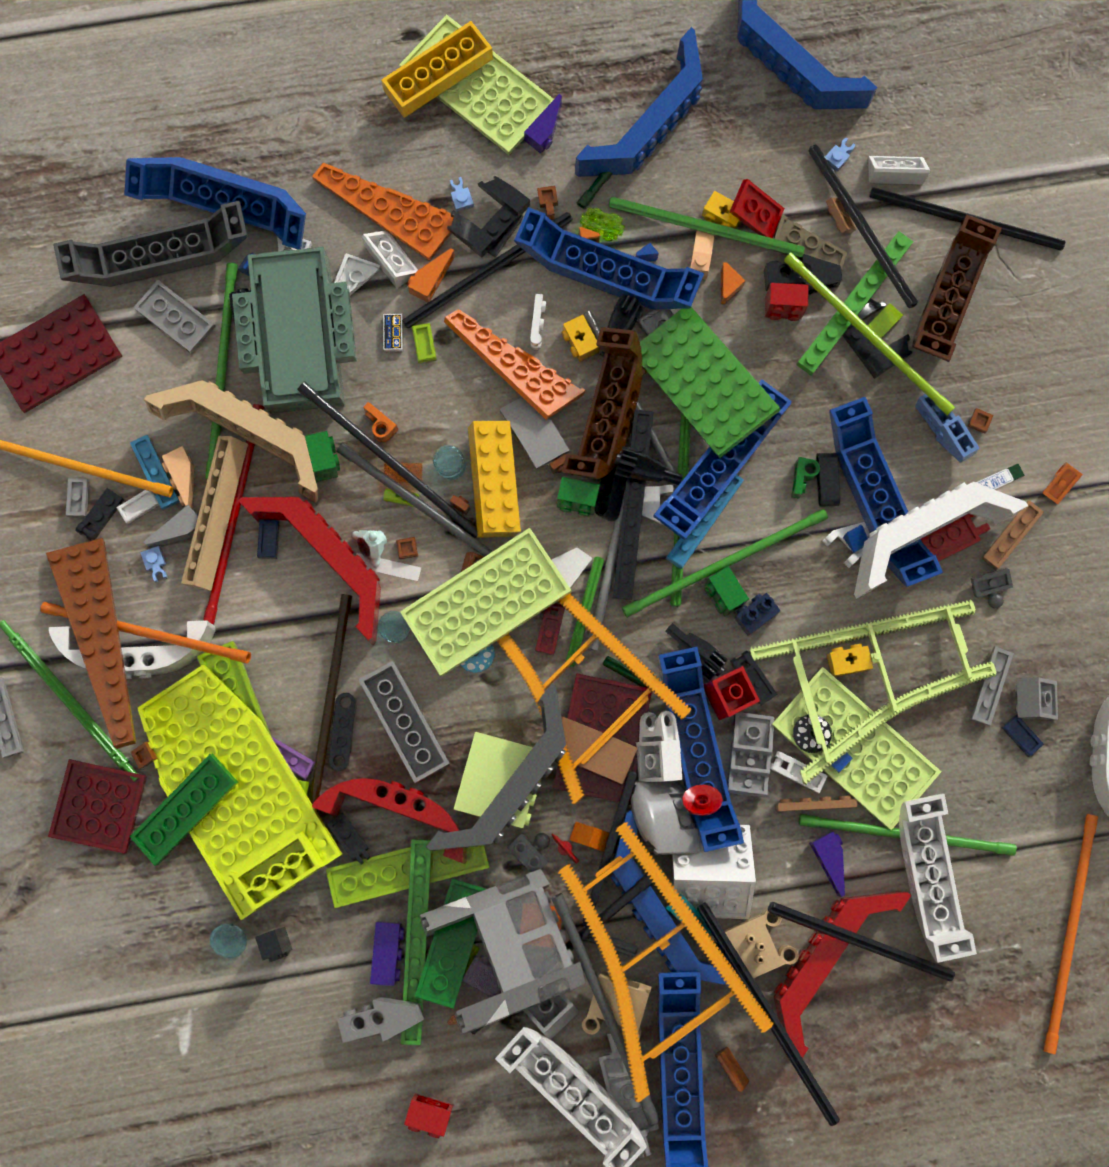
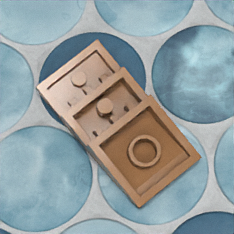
M562 716L565 741L568 746L566 749H569V756L572 757L570 760L573 761V764L603 733ZM611 737L586 764L580 763L578 767L623 784L637 747Z

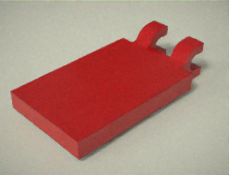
M967 514L921 538V541L933 555H936L938 562L980 542L979 535L988 532L991 528L988 523L976 528L971 520L975 515Z

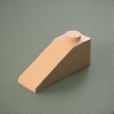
M696 230L690 268L704 273L702 279L706 280L712 256L714 235Z

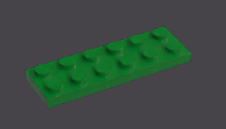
M209 754L131 834L130 838L154 866L159 865L239 782L214 754Z
M452 878L444 905L486 889ZM473 917L435 931L416 990V998L454 1009L478 931Z

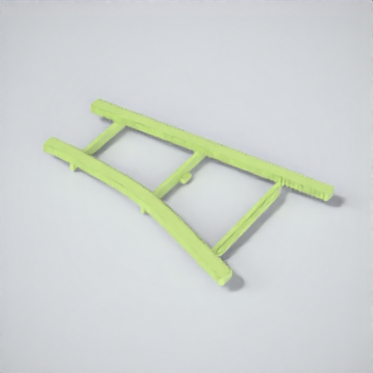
M971 599L969 602L966 600L954 605L948 604L947 606L936 607V609L933 607L932 610L929 608V610L926 609L917 613L911 612L910 615L907 613L895 618L892 616L891 619L890 617L888 619L885 618L884 621L881 619L875 622L874 620L873 623L871 621L869 624L867 622L866 624L862 623V626L855 624L854 627L851 626L850 628L848 626L847 629L844 627L843 629L840 628V630L836 629V631L833 629L832 632L830 630L829 632L825 631V634L823 632L817 635L814 633V636L811 634L810 637L808 635L806 638L804 636L803 638L799 637V640L792 638L791 641L789 639L788 641L784 640V643L777 641L776 644L773 642V645L770 643L769 646L767 644L765 647L763 645L762 647L758 646V649L751 647L750 655L754 661L755 659L757 661L759 659L762 661L763 658L765 660L766 658L770 659V656L772 658L774 656L777 658L778 655L780 657L781 655L785 656V653L788 655L789 652L790 654L795 653L793 662L815 739L823 750L821 756L818 755V758H815V760H812V763L810 762L809 765H806V768L803 767V770H800L803 784L807 785V782L810 783L823 770L825 771L838 758L840 759L847 751L849 752L856 744L870 735V732L872 733L873 730H876V728L892 719L893 716L895 717L896 714L898 715L902 711L904 712L905 709L907 710L914 707V705L923 703L927 699H933L934 696H940L941 693L944 694L945 692L955 690V688H961L966 684L996 676V669L992 662L970 668L965 655L968 652L960 625L955 624L954 619L956 616L959 618L960 616L963 617V615L966 617L967 614L969 616L970 614L974 615L976 609ZM946 619L963 670L954 675H948L947 678L944 677V679L941 678L933 683L931 682L926 686H920L919 689H913V691L907 692L906 695L903 694V696L897 697L895 700L875 634L877 636L878 634L881 635L882 632L885 634L886 632L889 633V631L893 632V630L896 632L897 629L900 631V629L904 630V628L907 629L908 627L911 629L912 626L918 627L919 624L922 626L923 624H930V622L933 624L934 621L937 623V621L940 622ZM868 635L874 653L870 654L873 664H878L889 703L872 713L871 716L869 715L868 718L866 717L865 720L851 729V732L845 734V737L842 736V739L836 741V744L834 743L829 749L826 747L799 652L800 650L803 652L804 649L806 651L807 649L811 650V648L815 649V647L818 649L819 646L821 648L822 646L826 647V644L828 646L830 644L833 646L834 643L837 645L841 641L843 643L849 640L852 641V639L855 641L856 638L859 640L860 637L863 639V637L867 638Z

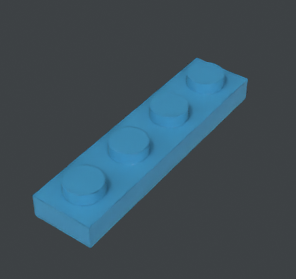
M145 435L130 442L147 480L172 486L149 436ZM173 490L170 498L154 493L162 510L180 502L175 490Z

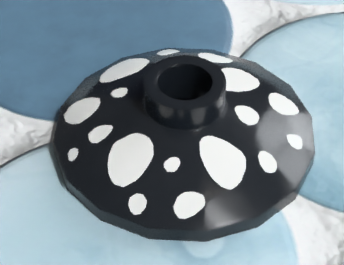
M809 714L801 717L793 728V738L796 745L808 753L823 751L821 745L817 744L815 737L810 734L813 728ZM818 715L827 747L832 739V730L829 723Z

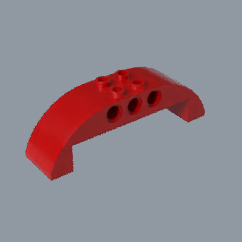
M362 778L341 782L321 794L312 805L317 810L337 817L344 798L348 795L446 832L460 831V827L454 818L444 808L431 799L424 797V793L411 787L408 791L403 784L391 781L389 784L376 779ZM385 789H387V790H388L387 795L382 798V797H381L382 791L385 790ZM406 796L405 803L400 805V798ZM424 802L425 808L422 811H418V805ZM466 848L444 851L443 856L466 864Z

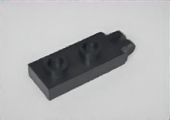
M343 813L327 824L353 861L357 859L362 865L364 863L360 857L362 854L367 860L371 858L366 852L369 850L368 846Z

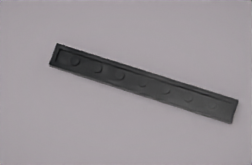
M628 772L598 871L610 863L619 833L615 831L622 824L637 776L636 772ZM605 878L592 888L589 898H591L590 902H593L592 906H595V908ZM583 918L582 920L583 926H586L588 923L585 922L586 918Z

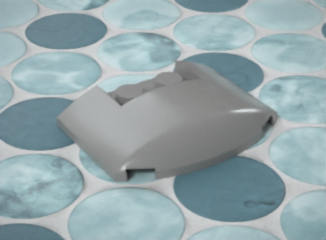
M677 781L635 782L633 786L635 787L634 794L631 795L634 820L644 841H649L656 848L653 851L655 855L698 853V829H694L689 811L683 806L682 798L685 791Z

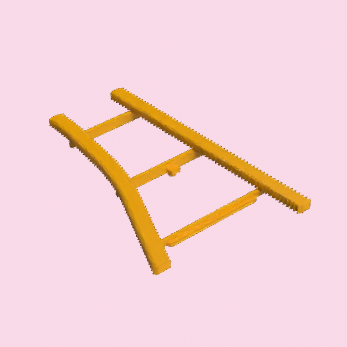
M570 593L560 599L558 603L563 605L566 610H569V613L572 616L574 615V618H577V621L580 624L582 623L586 629L588 628V631L593 635L543 685H541L542 682L538 678L539 676L536 675L537 673L534 672L535 670L532 669L533 666H530L531 663L524 653L522 654V651H520V648L509 633L497 640V643H499L505 654L510 658V661L520 672V675H522L521 677L524 678L523 680L526 681L525 683L529 687L528 689L531 690L530 692L534 696L535 702L538 703L545 690L574 661L579 665L585 659L582 653L596 639H599V642L604 644L607 650L610 649V652H613L612 654L616 658L618 657L621 663L624 662V666L627 665L626 667L629 668V671H632V674L635 673V676H638L637 678L641 682L643 681L646 687H649L573 764V761L570 760L572 757L569 756V749H566L568 746L566 745L563 748L566 753L559 760L558 763L560 764L558 766L561 767V774H564L562 777L565 778L563 781L566 782V789H569L567 792L570 793L571 803L576 805L585 794H582V786H579L581 783L578 782V775H575L577 772L574 770L580 763L586 764L648 701V695L651 692H655L654 694L658 698L661 697L660 700H663L666 706L669 705V709L672 708L675 714L678 713L677 717H680V720L685 719L690 713L691 708H688V705L685 706V702L682 703L683 700H679L680 697H677L674 691L671 692V688L668 689V686H665V683L662 680L660 681L657 675L654 676V672L651 673V670H648L649 668L645 664L643 665V662H640L637 656L634 657L635 655L629 651V648L626 649V646H623V643L620 640L618 641L615 635L612 636V632L610 633L606 627L604 628V625H601V622L598 619L596 620V617H593V614L590 611L588 612L584 606L582 607V604L577 599H574V596ZM536 704L537 708L540 709L539 712H541V707Z
M624 822L617 827L615 832H619L618 835H621L620 839L624 838L623 842H626L625 846L629 845L628 849L631 848L628 855L624 858L622 856L615 858L596 872V878L585 886L581 884L582 881H578L579 877L576 878L577 874H574L575 871H572L573 867L569 868L571 864L561 868L558 874H561L560 877H563L564 883H568L566 887L570 886L568 890H571L570 893H573L572 897L575 896L574 900H577L575 903H579L577 907H580L579 911H582L581 914H585L583 918H586L587 926H589V929H592L590 933H594L592 937H595L594 941H597L596 944H599L598 947H601L599 951H602V958H605V965H608L606 968L610 972L609 976H612L610 980L613 983L612 987H615L613 990L616 991L614 992L615 998H617L616 1002H619L617 1003V1006H619L618 1010H620L618 1013L621 1014L619 1018H621L622 1031H624L622 1034L625 1035L623 1039H626L624 1043H626V1055L628 1056L627 1060H629L628 1064H630L629 1068H631V1081H633L632 1085H634L633 1089H635L634 1097L636 1102H640L650 1095L643 1062L649 1057L652 1059L656 1058L730 1003L729 998L733 995H736L735 998H738V1002L743 1005V1009L748 1012V1016L751 1015L750 1018L753 1019V1022H756L755 1025L758 1026L757 1028L760 1029L761 1033L769 1030L773 1022H770L771 1019L768 1018V1015H765L766 1012H763V1008H760L761 1005H758V1001H756V998H753V994L748 991V987L745 988L746 985L743 984V981H740L739 975L735 974L736 971H733L734 968L731 967V964H728L729 961L726 960V957H723L724 954H720L721 950H718L719 947H715L716 943H713L714 940H711V936L708 937L709 933L703 930L704 927L701 926V923H698L697 917L693 916L692 910H688L689 906H686L687 903H683L684 899H681L682 896H679V892L676 893L677 889L671 886L672 882L668 883L670 880L666 879L667 876H664L665 873L662 872V869H659L660 866H656L657 862L654 863L655 859H652V855L649 856L650 852H647L648 849H644L645 845L642 846L643 842H639L640 839H637L638 835L634 836L635 832H632L633 829H629L631 826H627L628 822ZM635 856V859H638L637 862H641L640 866L643 865L642 869L648 872L647 876H650L649 879H653L652 883L655 882L654 886L660 889L659 893L663 892L664 900L667 899L666 902L670 903L669 906H672V910L675 909L674 913H677L676 916H680L679 920L682 921L678 926L622 966L620 965V958H617L618 954H615L617 950H614L615 946H613V943H610L612 939H609L610 935L607 936L608 932H605L606 928H603V921H599L601 917H597L599 913H596L597 910H593L595 906H592L593 902H590L591 898H588L589 895L586 894L588 889ZM686 927V930L692 933L691 937L697 940L696 944L699 943L698 946L701 947V951L704 950L703 953L706 954V957H709L710 963L714 964L715 970L718 971V974H721L720 977L723 978V981H726L725 984H729L730 992L646 1054L642 1055L641 1046H639L640 1042H638L637 1025H635L636 1021H634L635 1017H633L635 1013H632L634 1009H632L633 1005L630 1000V989H628L629 986L627 981H625L626 977H624L625 973L623 972L658 946L664 950L670 945L668 939Z

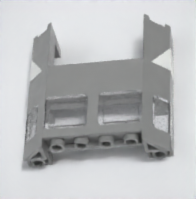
M541 869L423 913L419 917L426 937L433 935L436 930L473 917L500 988V994L456 1011L455 1018L461 1035L573 991L585 984L581 962L572 964L574 958L571 950H567L564 944L566 941L565 934L557 926V922H559L555 910H551L549 905L551 898L549 893L543 890L548 888L550 883Z

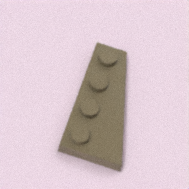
M782 214L774 239L804 246V254L840 265L842 270L847 252L829 241L820 239L814 232L810 233L802 228V225L790 221L787 216Z

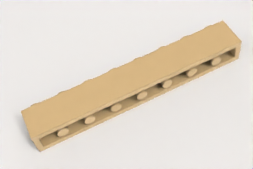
M218 436L181 584L196 589L212 590L248 444L232 436Z

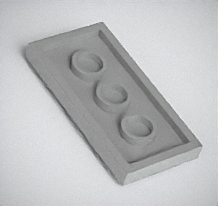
M159 280L153 284L133 307L191 354L216 327L213 322Z

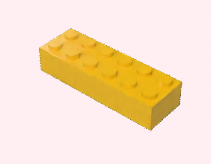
M470 21L381 79L383 91L405 118L493 60L492 47L473 22Z
M473 421L468 427L478 538L515 537L521 532L510 421Z

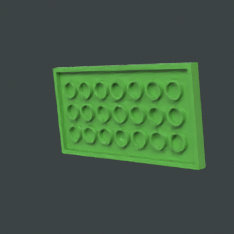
M692 307L680 309L640 342L642 366L719 458L781 410Z

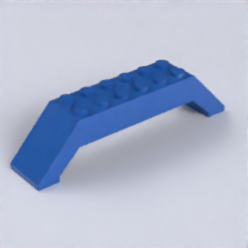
M738 0L737 39L740 44L746 46L755 58H759L767 69L772 70L780 81L785 82L793 93L798 94L806 105L811 106L813 109H862L870 106L878 87L865 75L862 78L835 77L757 5V0Z
M691 27L680 39L676 58L680 61V73L617 144L590 147L587 144L576 157L575 175L578 177L599 176L602 172H612L613 175L632 174L635 169L639 170L644 163L643 160L653 154L658 143L662 144L667 136L666 134L669 131H673L677 126V121L687 115L690 106L697 104L700 99L699 94L702 90L703 77L695 29Z
M182 157L128 158L126 160L125 196L141 201L143 199H171L212 213L220 209L223 204L239 201L245 223L273 231L282 241V245L294 249L302 248L306 213L286 190Z
M529 207L514 239L517 245L549 271L617 297L623 294L626 297L630 295L637 298L639 302H642L641 305L652 310L691 308L704 273L689 267L666 269L565 231L550 220L545 213Z
M762 379L759 384L781 410L721 458L709 447L671 496L663 502L653 515L654 518L684 540L698 526L792 403L791 400Z
M866 397L831 409L829 413L838 462L868 531L872 533L879 526L885 523L889 524L900 515L908 514V510L876 440L872 418L873 413ZM921 539L890 554L887 565L905 587L943 573L936 555L930 552Z
M693 647L658 655L661 680L665 683V686H668V689L671 688V692L674 691V694L680 697L679 700H683L682 703L685 702V706L688 705V708H691L690 713L685 719L680 720V717H677L678 713L675 714L672 708L669 709V705L666 706V710L672 712L676 718L685 791L695 785H709L718 789L723 799L721 807L715 813L704 816L691 813L695 827L698 829L703 850L708 852L743 844L744 840L740 823L731 803L706 699L698 648Z
M630 810L625 813L622 824L628 822L627 826H631L629 829H633L632 832H635L634 836H636L638 828L633 813ZM621 835L618 838L614 859L618 856L624 858L631 850V848L628 849L629 845L625 846L624 838L620 839ZM632 857L614 870L610 878L616 887L621 886L624 891L621 895H623L644 875ZM651 886L628 903H631L635 908L632 912L639 922L643 921L646 925L643 929L650 939L654 938L657 941L676 927ZM680 931L668 939L670 945L664 950L659 946L656 948L661 956L665 955L667 958L665 964L670 972H700V980L726 985V981H723V978L720 977L721 974H718V971L715 970L716 967H713L714 964L697 959Z
M700 972L658 974L657 1011L659 1043L700 1014ZM699 1025L659 1055L665 1167H708L705 1141L701 1028Z

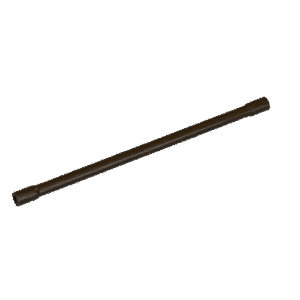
M341 594L339 617L309 796L312 805L320 796L347 622L353 596Z

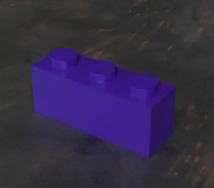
M376 922L370 984L395 986L396 981H400L401 969L397 968L398 960H402L403 948H399L400 940H404L405 928H401L402 923Z

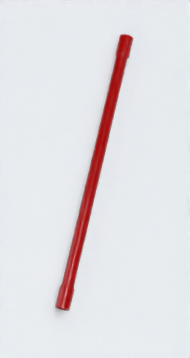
M253 404V408L258 411L259 409L264 410V406ZM247 440L245 442L248 444L212 590L203 621H208L213 625L217 615V606L241 503L238 500L244 494L255 444Z

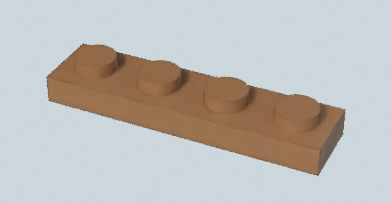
M1030 500L1026 502L1028 506L1016 514L983 555L982 559L995 570L1000 568L1044 513L1043 510Z
M839 796V800H831V797H819V801H812L811 798H800V802L793 803L792 799H780V803L775 804V811L857 807V799H851V796Z

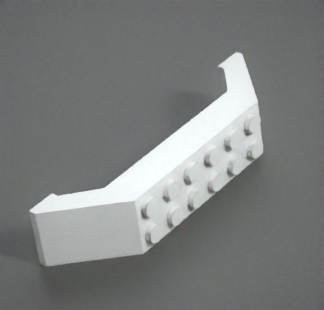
M964 482L955 487L951 492L947 491L941 494L939 498L935 500L933 498L924 503L920 508L916 507L910 510L908 514L898 516L889 524L885 523L869 534L870 538L864 542L854 596L857 599L887 581L885 573L890 554L967 514L991 520L997 525L1028 506L1027 503L981 484L972 482L966 485Z

